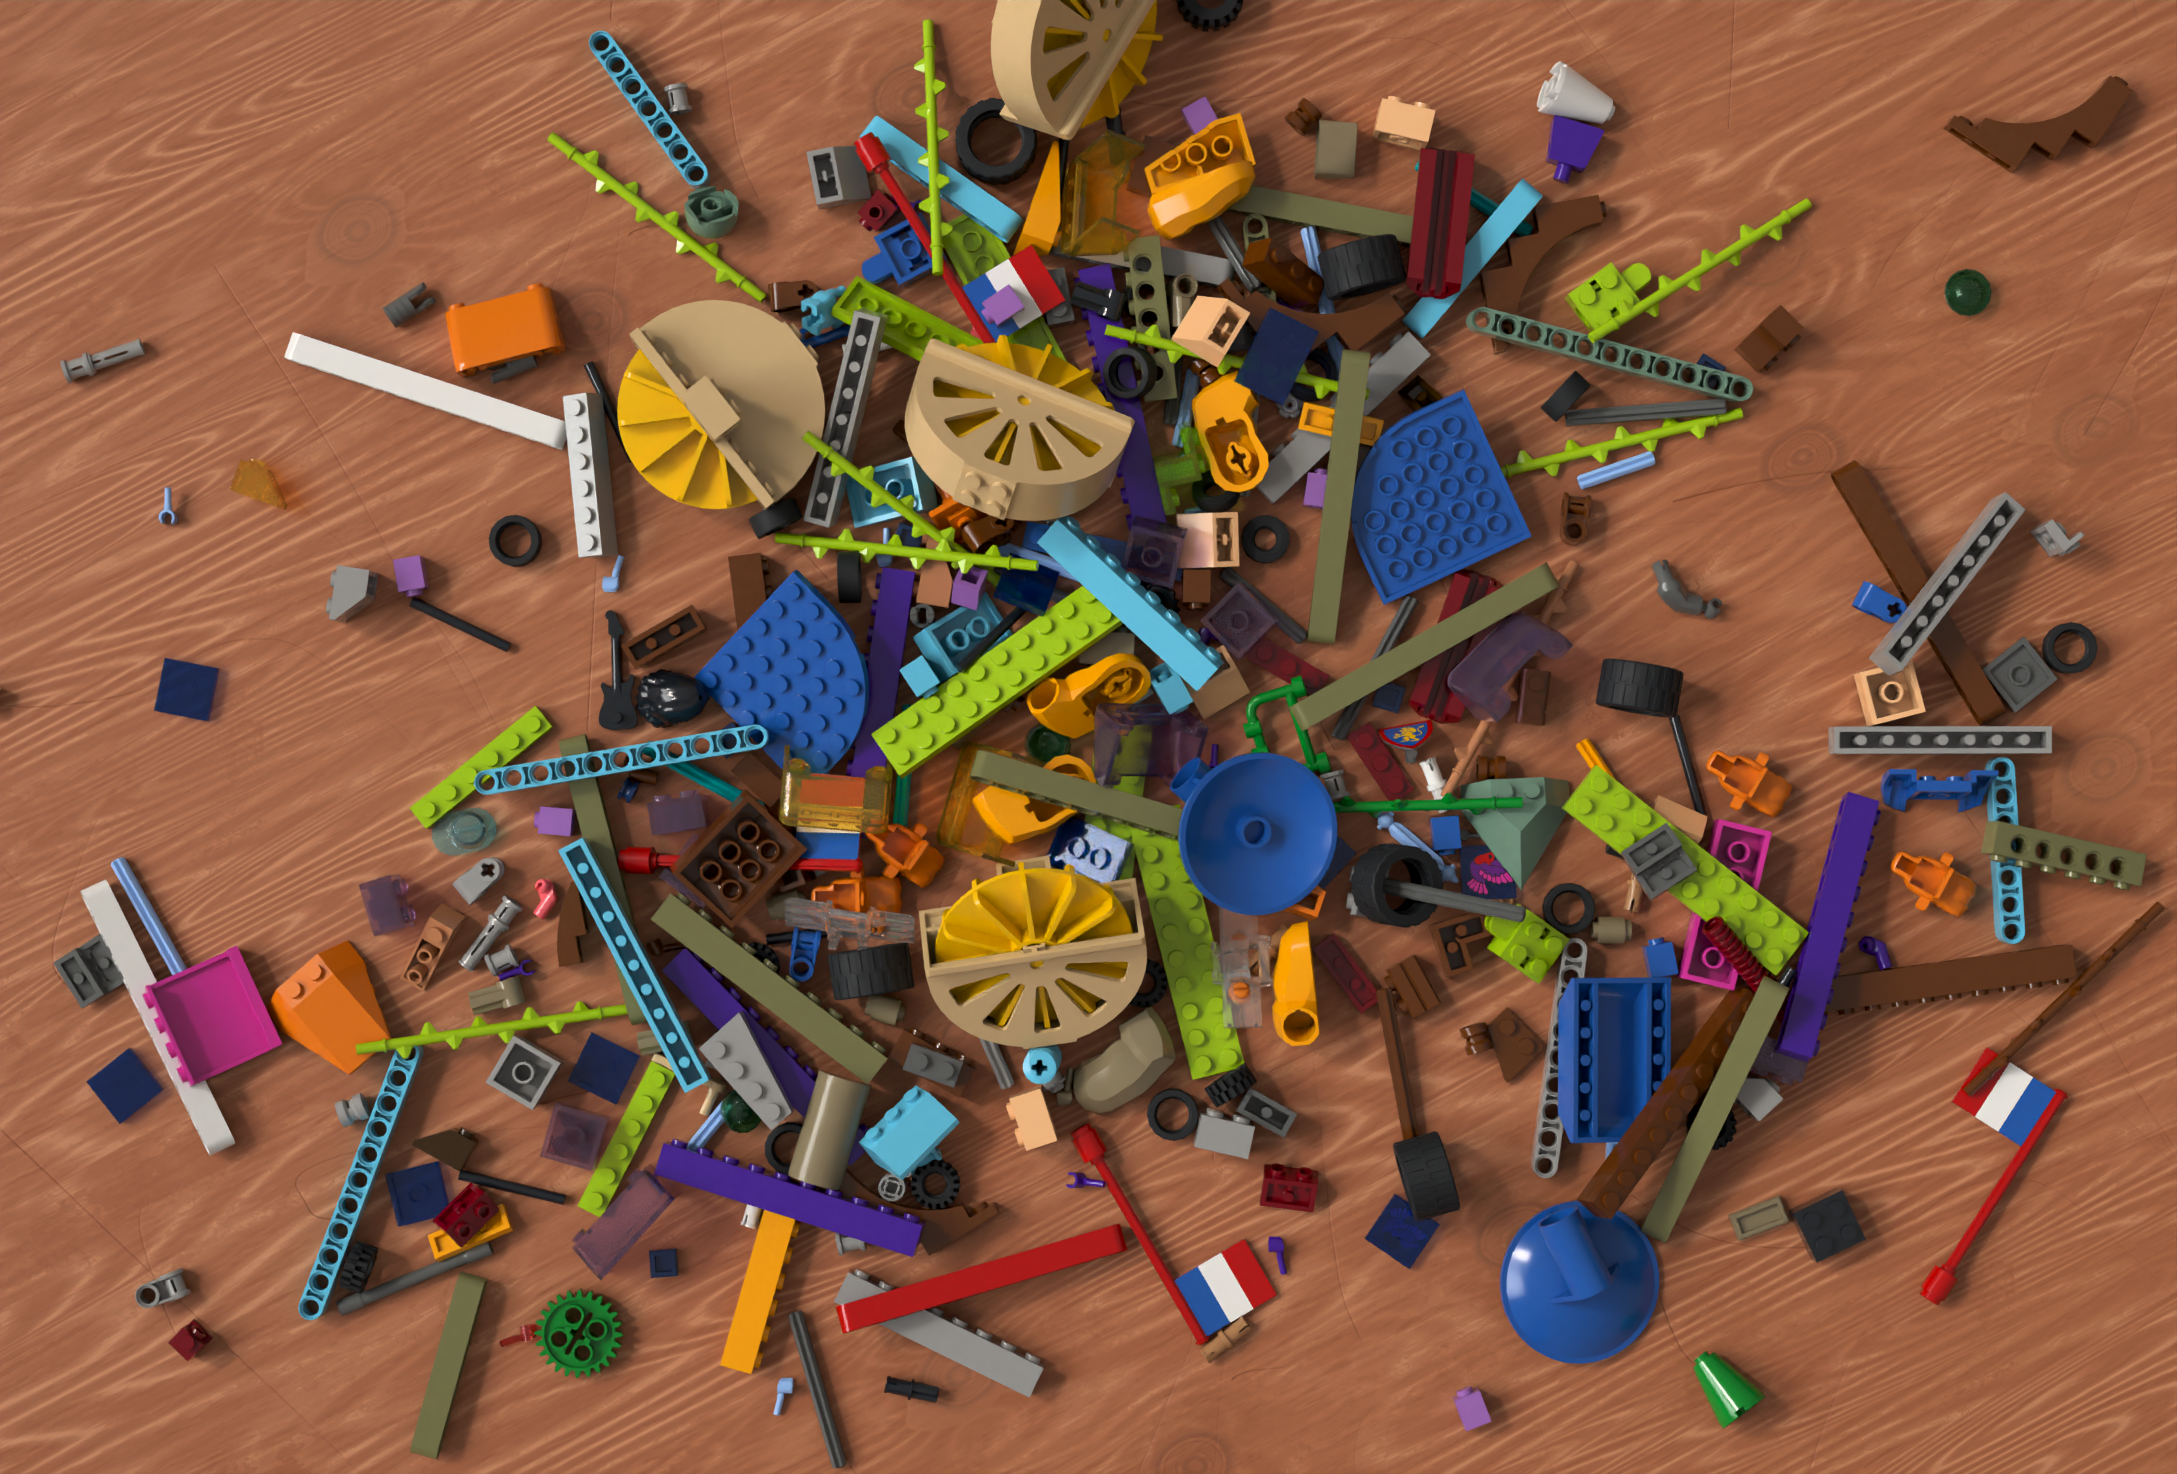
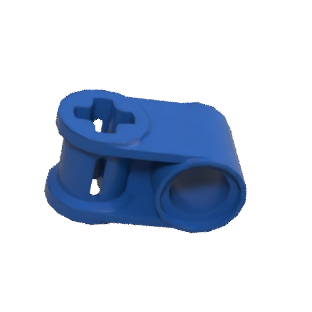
M1863 581L1852 603L1854 608L1887 623L1897 622L1907 609L1904 601L1866 581ZM1895 604L1897 605L1896 611L1899 614L1890 617V611L1887 609V606L1890 607Z
M794 927L789 961V973L794 980L804 982L812 977L816 955H818L821 931L817 930L815 933L799 930V927ZM798 962H806L809 968L805 971H798L794 965Z

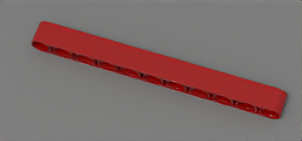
M1116 1224L837 1306L836 1311L844 1334L1114 1255L1128 1249L1121 1225Z

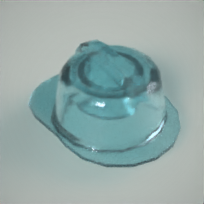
M469 808L448 813L434 824L432 829V840L435 847L441 853L449 856L484 849L489 846L496 835V824L493 817L487 811L480 808Z

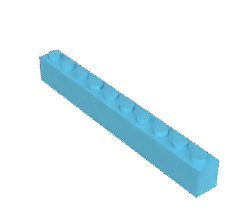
M581 838L558 850L684 1092L686 1093L709 1081L712 1077L587 838Z

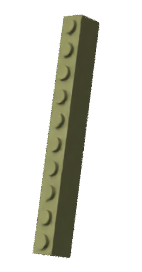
M679 892L677 895L670 893L651 918L653 922L866 1084L870 1083L888 1059L884 1054L887 1050L876 1041L870 1044L862 1038L865 1035L862 1030L854 1024L848 1027L841 1022L843 1019L841 1014L831 1007L827 1011L819 1004L822 1001L810 991L805 994L799 990L800 983L788 974L785 978L776 972L778 967L767 958L764 961L755 956L757 951L746 942H743L742 945L733 939L735 934L722 925L719 929L711 923L714 918L703 909L697 912L689 905L692 901Z

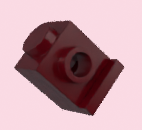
M878 189L857 213L861 216L859 222L865 229L870 232L873 229L876 232H881L901 209L884 189ZM875 207L880 210V215L877 218L872 215V209Z
M193 1319L168 1343L185 1360L190 1361L202 1351L213 1337Z

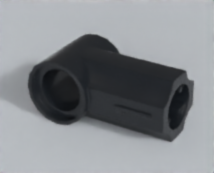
M1077 281L1070 304L1096 312V315L1104 319L1119 322L1128 296L1112 289L1105 288L1103 290Z

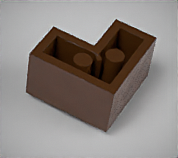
M1780 305L1734 350L1756 372L1762 368L1767 371L1778 360L1775 355L1781 349L1786 352L1802 338L1798 333L1804 327Z
M1469 912L1429 925L1445 977L1448 978L1474 970L1466 943L1491 936V933L1484 925L1485 915Z

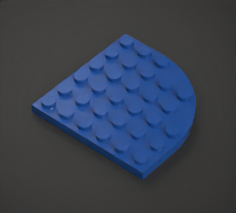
M1464 389L1407 415L1388 428L1370 448L1357 473L1351 507L1352 530L1361 558L1383 605L1532 537Z
M798 570L793 571L694 677L703 683L709 695L740 727L760 725L768 730L770 740L768 745L762 749L800 788L802 780H821L845 756L860 734V728L868 709V671L863 653L860 654L854 640L856 637L852 629L840 613ZM756 729L750 733V737L757 744L763 741L764 735L761 730Z

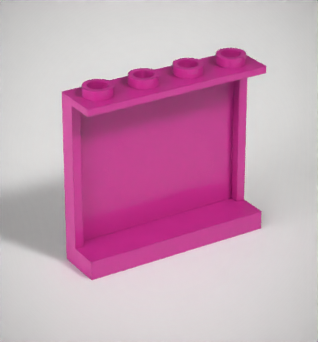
M237 946L159 982L145 986L146 993L142 994L148 1009L154 1008L157 1014V1018L154 1019L155 1025L160 1034L165 1032L169 1041L165 1044L171 1059L176 1057L180 1064V1067L176 1070L182 1083L188 1082L190 1087L282 1045Z

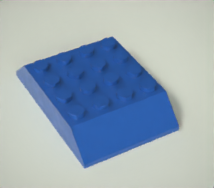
M1671 977L1571 978L1559 1002L1558 1115L1570 1143L1619 1142L1671 1071Z

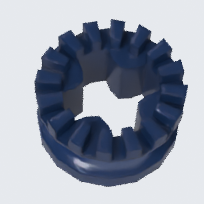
M627 777L617 798H625L626 803L630 804L638 791L640 782H632L631 778Z

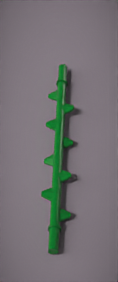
M1446 793L1442 799L1434 800L1396 799L1395 801L1355 802L1349 796H1344L1340 802H1333L1335 813L1367 812L1373 818H1377L1382 812L1393 811L1428 812L1430 810L1468 809L1474 815H1479L1484 809L1523 808V797L1496 798L1493 796V798L1457 799L1451 793Z

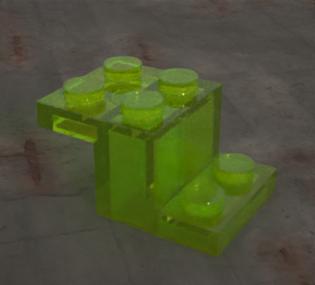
M1189 422L1178 424L1183 451L1152 457L1165 516L1176 514L1175 506H1180L1177 490L1172 486L1202 480L1201 473L1206 472L1203 456L1201 453H1196L1195 446H1200L1197 429L1195 427L1191 428Z

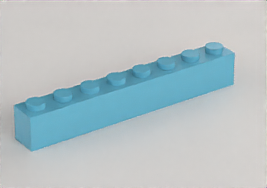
M1071 516L1058 518L1037 543L1189 685L1198 691L1224 663L1220 659L1221 656L1218 651L1213 647H1207L1200 640L1201 637L1195 630L1187 628L1180 622L1181 619L1176 612L1171 609L1167 610L1160 603V598L1154 592L1147 591L1140 585L1141 582L1135 574L1126 572L1114 555L1107 554L1100 547L1101 544L1095 537L1084 533L1080 529L1081 526L1077 520Z

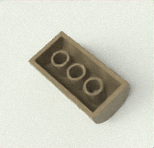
M819 1070L788 1171L790 1177L819 1187L840 1190L872 1085Z

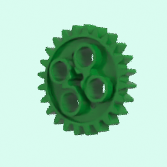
M582 1288L578 1290L577 1296H574L573 1292L568 1290L566 1299L561 1294H558L556 1296L558 1304L550 1300L547 1304L551 1310L542 1309L541 1314L545 1319H538L536 1321L538 1325L542 1326V1329L536 1330L534 1334L542 1336V1339L535 1344L545 1348L539 1355L544 1356L548 1354L550 1358L547 1360L546 1365L555 1362V1372L563 1367L565 1368L566 1377L572 1370L575 1371L576 1378L580 1377L583 1370L586 1376L590 1377L592 1368L600 1373L602 1371L600 1363L609 1366L611 1362L608 1356L617 1357L618 1354L613 1350V1347L619 1348L622 1346V1343L617 1341L616 1338L623 1336L624 1332L616 1330V1327H619L623 1322L614 1320L619 1311L610 1312L608 1309L611 1307L612 1302L610 1301L605 1305L602 1304L604 1295L594 1299L593 1290L587 1296H584ZM570 1308H577L581 1312V1319L579 1321H572L569 1318L568 1311ZM591 1312L593 1316L582 1332L585 1337L579 1338L570 1354H566L567 1347L576 1335L574 1330H577L583 1324L587 1314ZM593 1322H600L604 1326L605 1331L603 1335H595L592 1332L591 1325ZM556 1331H562L566 1334V1344L560 1345L555 1342L554 1333ZM578 1346H587L590 1350V1357L587 1359L579 1357L577 1354Z

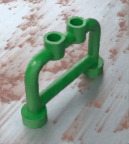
M1301 675L1291 678L1292 684L1260 693L1252 697L1246 707L1248 722L1244 723L1243 727L1247 739H1254L1256 748L1251 749L1252 753H1270L1257 716L1258 706L1285 697L1288 707H1291L1298 703L1297 699L1308 696ZM1290 710L1306 763L1302 765L1312 772L1320 770L1321 775L1332 772L1326 751L1315 754L1307 729L1301 730Z

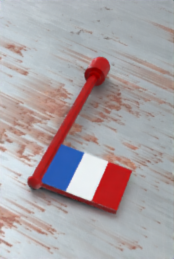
M873 132L862 136L854 142L857 148L855 150L869 173L874 171L876 175L879 174L932 259V250L930 249L931 236L888 169L890 167L888 162L892 159L879 137H875ZM1032 245L964 287H961L943 258L942 277L984 344L997 343L999 335H1006L1008 337L1066 301ZM1009 284L1025 309L999 327H997L995 322L990 325L981 312L985 309L982 302Z
M801 781L796 838L807 850L788 870L851 871L857 874L862 872L863 861L859 858L866 790L865 781ZM627 847L620 850L618 865L619 869L626 871L627 874H654L655 870L659 867H671L681 855H660L656 853L654 847Z
M1987 1047L1951 1102L2020 1147L1946 1263H1942L1940 1267L1934 1265L1921 1285L1923 1289L1920 1295L1937 1306L1941 1301L1944 1302L1958 1281L1954 1275L1960 1261L2064 1099H2068L2066 1092L2063 1090H2052L2009 1061L2006 1066L2001 1067L1992 1076L1993 1078L1984 1083L1971 1097L1963 1091V1088L1982 1071V1068H1985L1998 1056L1997 1053Z
M1086 1123L1070 1133L1073 1138L1071 1141L1083 1162L1087 1163L1090 1161L1091 1165L1094 1164L1102 1179L1106 1182L1109 1191L1197 1340L1195 1342L1196 1345L1207 1343L1210 1334L1277 1295L1244 1238L1178 1278L1173 1279L1106 1164L1104 1152L1108 1149L1096 1128H1092L1089 1123Z

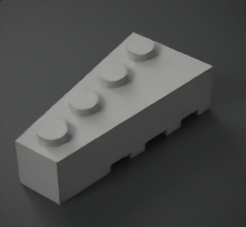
M743 1011L734 1016L699 1048L770 1130H773L794 1111Z

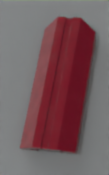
M1420 148L1406 285L1418 297H1433L1434 299L1443 300L1460 291L1475 154L1439 148Z
M1473 570L1456 571L1437 624L1502 588L1504 585L1492 577L1482 575ZM1495 623L1422 664L1408 705L1419 716L1429 718L1441 724L1459 723Z

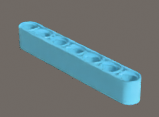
M605 31L594 32L590 36L589 46L595 57L688 185L694 189L706 187L710 181V174L699 156L611 35ZM602 39L608 40L609 46L606 50H596L598 41ZM617 61H622L625 63L624 69L619 73L613 72L611 69L612 65ZM631 83H639L641 88L638 93L629 94L627 93L628 86ZM646 105H655L656 112L654 115L645 116L643 114V109ZM664 126L672 128V133L667 138L659 136V130ZM678 148H686L688 155L686 158L678 160L674 157L675 151ZM693 170H702L704 176L700 181L694 182L690 179V174Z
M875 116L859 138L873 132L875 137H879L892 159L889 162L929 189L928 167L918 164V158L925 154L927 150L882 118ZM939 159V173L950 178V183L940 190V197L997 238L1008 243L1024 220L1016 212Z
M1522 178L1466 244L1460 291L1443 300L1434 299L1433 297H1422L1402 320V323L1423 339L1543 195Z
M2006 757L1992 758L1985 765V770H1994L1996 763L2001 762L2005 766V773L2002 777L1997 776L1986 791L1988 821H1998L2001 816H2005L2010 824L2019 825L2014 763ZM2000 789L2007 793V800L2003 804H2000L1996 799V793ZM2013 840L2011 843V847L2014 852L2017 848V843L2015 840ZM2008 859L2007 863L1990 860L1995 934L1998 940L2003 943L2016 944L2025 936L2021 867L2015 866L2016 861ZM2005 870L2010 871L2012 874V881L2008 885H2005L2001 880V875ZM2007 897H2010L2014 902V907L2010 912L2005 911L2003 908V901ZM2012 924L2016 930L2014 937L2008 939L2004 933L2006 926Z

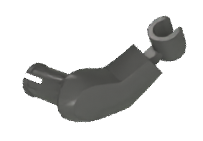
M1660 560L1652 565V570L1659 583L1657 593L1665 604L1675 612L1699 616L1700 612L1703 611L1704 615L1709 619L1716 618L1722 612V610L1718 609L1722 605V601L1718 598H1712L1707 604H1704L1702 596L1685 591L1681 582L1674 579L1668 560H1662L1663 566Z

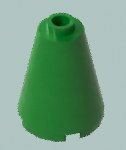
M1705 1351L1694 1360L1697 1365L1693 1370L1719 1425L1723 1429L1766 1397L1759 1388L1715 1352L1709 1354Z

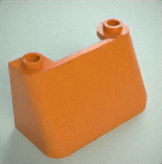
M537 283L527 286V291L465 306L464 303L449 306V311L445 313L456 373L464 378L476 375V367L481 371L487 370V367L534 355L542 356L544 355L543 350L545 353L553 352V354L566 352L551 288L544 287L543 283Z

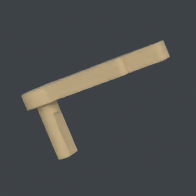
M654 1053L652 1061L673 1071L665 1055ZM711 1076L712 1079L702 1084L709 1088L699 1112L705 1116H709L718 1093H723L727 1086L726 1082Z

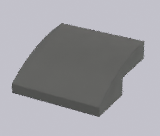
M1667 823L1621 852L1629 869L1650 901H1653L1697 872V868L1682 849L1681 842Z
M101 934L54 962L55 967L81 1008H85L124 984V977L121 971H118L112 958L113 955L109 947L106 946Z

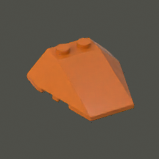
M349 941L340 943L315 955L276 989L266 1008L270 1018L281 1032L349 1075L353 1074L377 1053L357 1055L356 1044L380 1041L383 1038L386 1040L392 1039L382 1009L378 1005L374 986L370 982L366 963Z

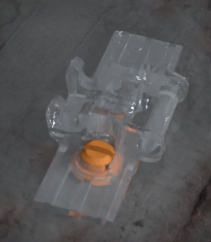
M798 898L785 900V924L787 926L826 931L828 934L827 940H829L828 950L836 951L841 937L856 938L858 950L867 949L869 938L907 942L909 944H914L915 917L911 915L876 910V907H870L867 913L834 909L833 901L827 900V903Z
M1219 906L1220 945H1218V942H1211V953L1213 955L1212 982L1215 985L1222 986L1224 1028H1262L1260 987L1273 985V978L1270 977L1269 961L1271 936L1258 935L1257 915L1234 913ZM1235 933H1242L1246 936V939L1243 941H1232L1231 937ZM1249 949H1258L1259 977H1252L1250 975Z

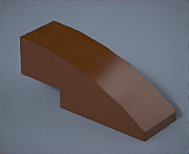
M571 882L559 917L557 931L559 967L584 962L579 936L590 934L584 900L575 882Z

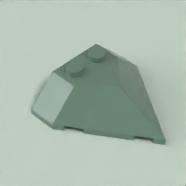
M1547 777L1490 779L1461 785V799L1493 798V796L1496 798L1523 797V808L1484 809L1479 815H1474L1468 809L1462 810L1464 817L1472 824L1489 850L1514 879L1518 888L1522 890L1567 814L1562 807L1570 798L1569 782Z

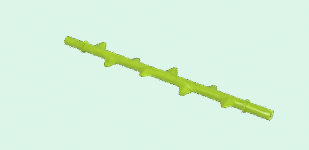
M927 19L923 21L924 45H922V50L924 51V58L914 64L915 70L925 74L926 103L917 107L915 113L927 119L928 151L918 158V164L928 167L930 195L929 198L919 203V209L930 214L933 275L940 276L943 275L944 245L942 244V238L953 232L951 225L941 221L940 190L950 183V178L939 173L938 143L949 137V131L938 127L936 95L946 89V83L936 79L933 20Z
M552 132L547 139L548 142L567 155L569 160L572 159L597 178V193L601 194L608 190H613L637 209L635 220L638 223L651 219L676 238L677 254L681 255L688 251H693L717 270L715 281L718 284L731 280L736 284L737 288L743 289L758 302H763L767 296L766 293L747 280L745 275L742 276L717 257V243L714 242L703 246L677 226L679 213L673 211L663 216L637 196V182L634 181L623 185L597 165L599 152L593 150L583 155L578 151L577 147L571 146L556 133Z
M1805 198L1788 210L1781 211L1780 215L1756 230L1743 224L1740 226V240L1716 255L1708 249L1702 250L1701 264L1674 281L1665 275H1661L1658 277L1659 290L1637 304L1632 305L1626 300L1620 301L1619 315L1609 318L1608 322L1588 334L1589 340L1595 343L1612 331L1619 330L1620 326L1643 312H1647L1653 317L1658 316L1659 302L1685 286L1696 292L1701 289L1700 277L1726 260L1734 266L1740 265L1741 251L1766 235L1776 241L1782 239V225L1791 223L1792 219L1812 207L1811 202Z
M1109 324L1106 325L1104 335L1128 340L1132 344L1136 342L1167 350L1171 363H1176L1183 354L1202 359L1176 342L1161 338L1158 325L1153 324L1145 333L1137 332L1136 329L1129 330ZM1251 349L1243 358L1226 354L1217 368L1221 375H1224L1232 366L1265 374L1268 387L1272 388L1281 379L1313 386L1318 399H1323L1329 391L1337 392L1338 381L1308 374L1304 362L1301 361L1292 370L1262 363L1259 361L1255 349ZM1367 388L1365 394L1366 400L1368 399L1370 389Z
M1741 408L1726 411L1724 415L1705 416L1678 423L1674 418L1664 419L1662 427L1632 435L1623 426H1619L1612 440L1580 447L1570 439L1567 440L1564 452L1532 459L1523 450L1519 451L1516 464H1505L1504 467L1500 468L1504 477L1511 478L1512 475L1544 468L1553 477L1557 476L1560 463L1593 456L1602 464L1606 462L1609 451L1642 444L1648 451L1654 452L1658 439L1689 431L1698 439H1703L1706 427L1713 425L1716 427L1721 423L1743 418V412Z
M810 431L803 435V441L821 453L823 458L826 457L832 462V476L835 477L847 473L872 492V507L876 508L886 503L912 522V536L914 538L927 534L938 543L942 539H946L952 551L969 553L954 541L955 528L951 526L940 531L913 510L914 497L912 495L898 499L873 480L875 468L872 465L858 469L833 450L832 446L825 444ZM951 563V566L954 569L959 568L958 563ZM974 564L975 567L988 571L987 580L993 584V587L999 588L1016 602L1021 599L1023 593L1003 579L1002 575L995 573L993 566Z
M844 529L838 539L807 536L805 533L798 535L777 532L775 535V543L799 545L802 548H805V546L812 547L816 557L822 559L829 549L859 551L864 563H869L876 554L910 557L914 569H920L926 559L956 562L962 574H967L974 564L1007 568V570L1038 571L1039 567L1038 560L1013 558L1012 556L1002 557L997 545H992L984 555L952 551L946 539H942L936 549L903 546L899 535L896 534L892 536L887 544L855 541L850 529Z
M582 1001L576 1003L573 1012L539 1017L532 1007H528L521 1020L487 1025L478 1016L475 1017L471 1027L437 1032L432 1024L427 1022L424 1024L420 1035L387 1040L383 1038L380 1041L356 1044L357 1055L380 1051L386 1053L387 1050L396 1049L403 1059H407L414 1046L447 1042L453 1050H457L463 1039L498 1034L505 1044H508L515 1031L549 1027L555 1035L561 1033L564 1025L568 1023L595 1019L602 1020V1018L628 1015L626 1004L602 1008L598 1006L595 1009H588Z

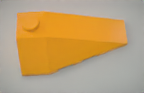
M1053 141L1013 255L1030 245L1033 246L1037 255H1048L1052 246H1058L1062 232L1058 231L1061 215L1059 142Z

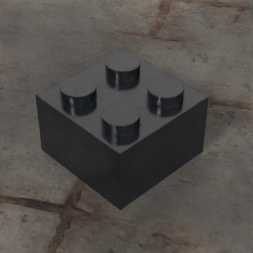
M1837 1187L1788 1210L1811 1260L1816 1263L1866 1240L1843 1190Z

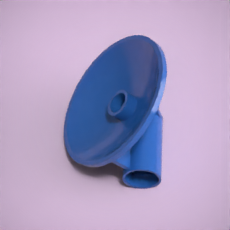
M1253 752L1228 759L1212 769L1202 759L1196 757L1187 762L1173 778L1170 790L1186 803L1182 811L1178 831L1181 860L1191 882L1214 904L1231 912L1244 915L1271 914L1301 901L1324 877L1332 861L1337 842L1335 808L1327 789L1320 779L1301 763L1275 753Z
M1578 1200L1552 1205L1530 1218L1511 1240L1504 1255L1500 1272L1502 1305L1508 1321L1518 1336L1542 1355L1557 1361L1574 1364L1591 1363L1607 1359L1629 1346L1648 1324L1655 1309L1659 1292V1269L1656 1255L1647 1236L1640 1232L1641 1228L1619 1210L1612 1219L1595 1217Z

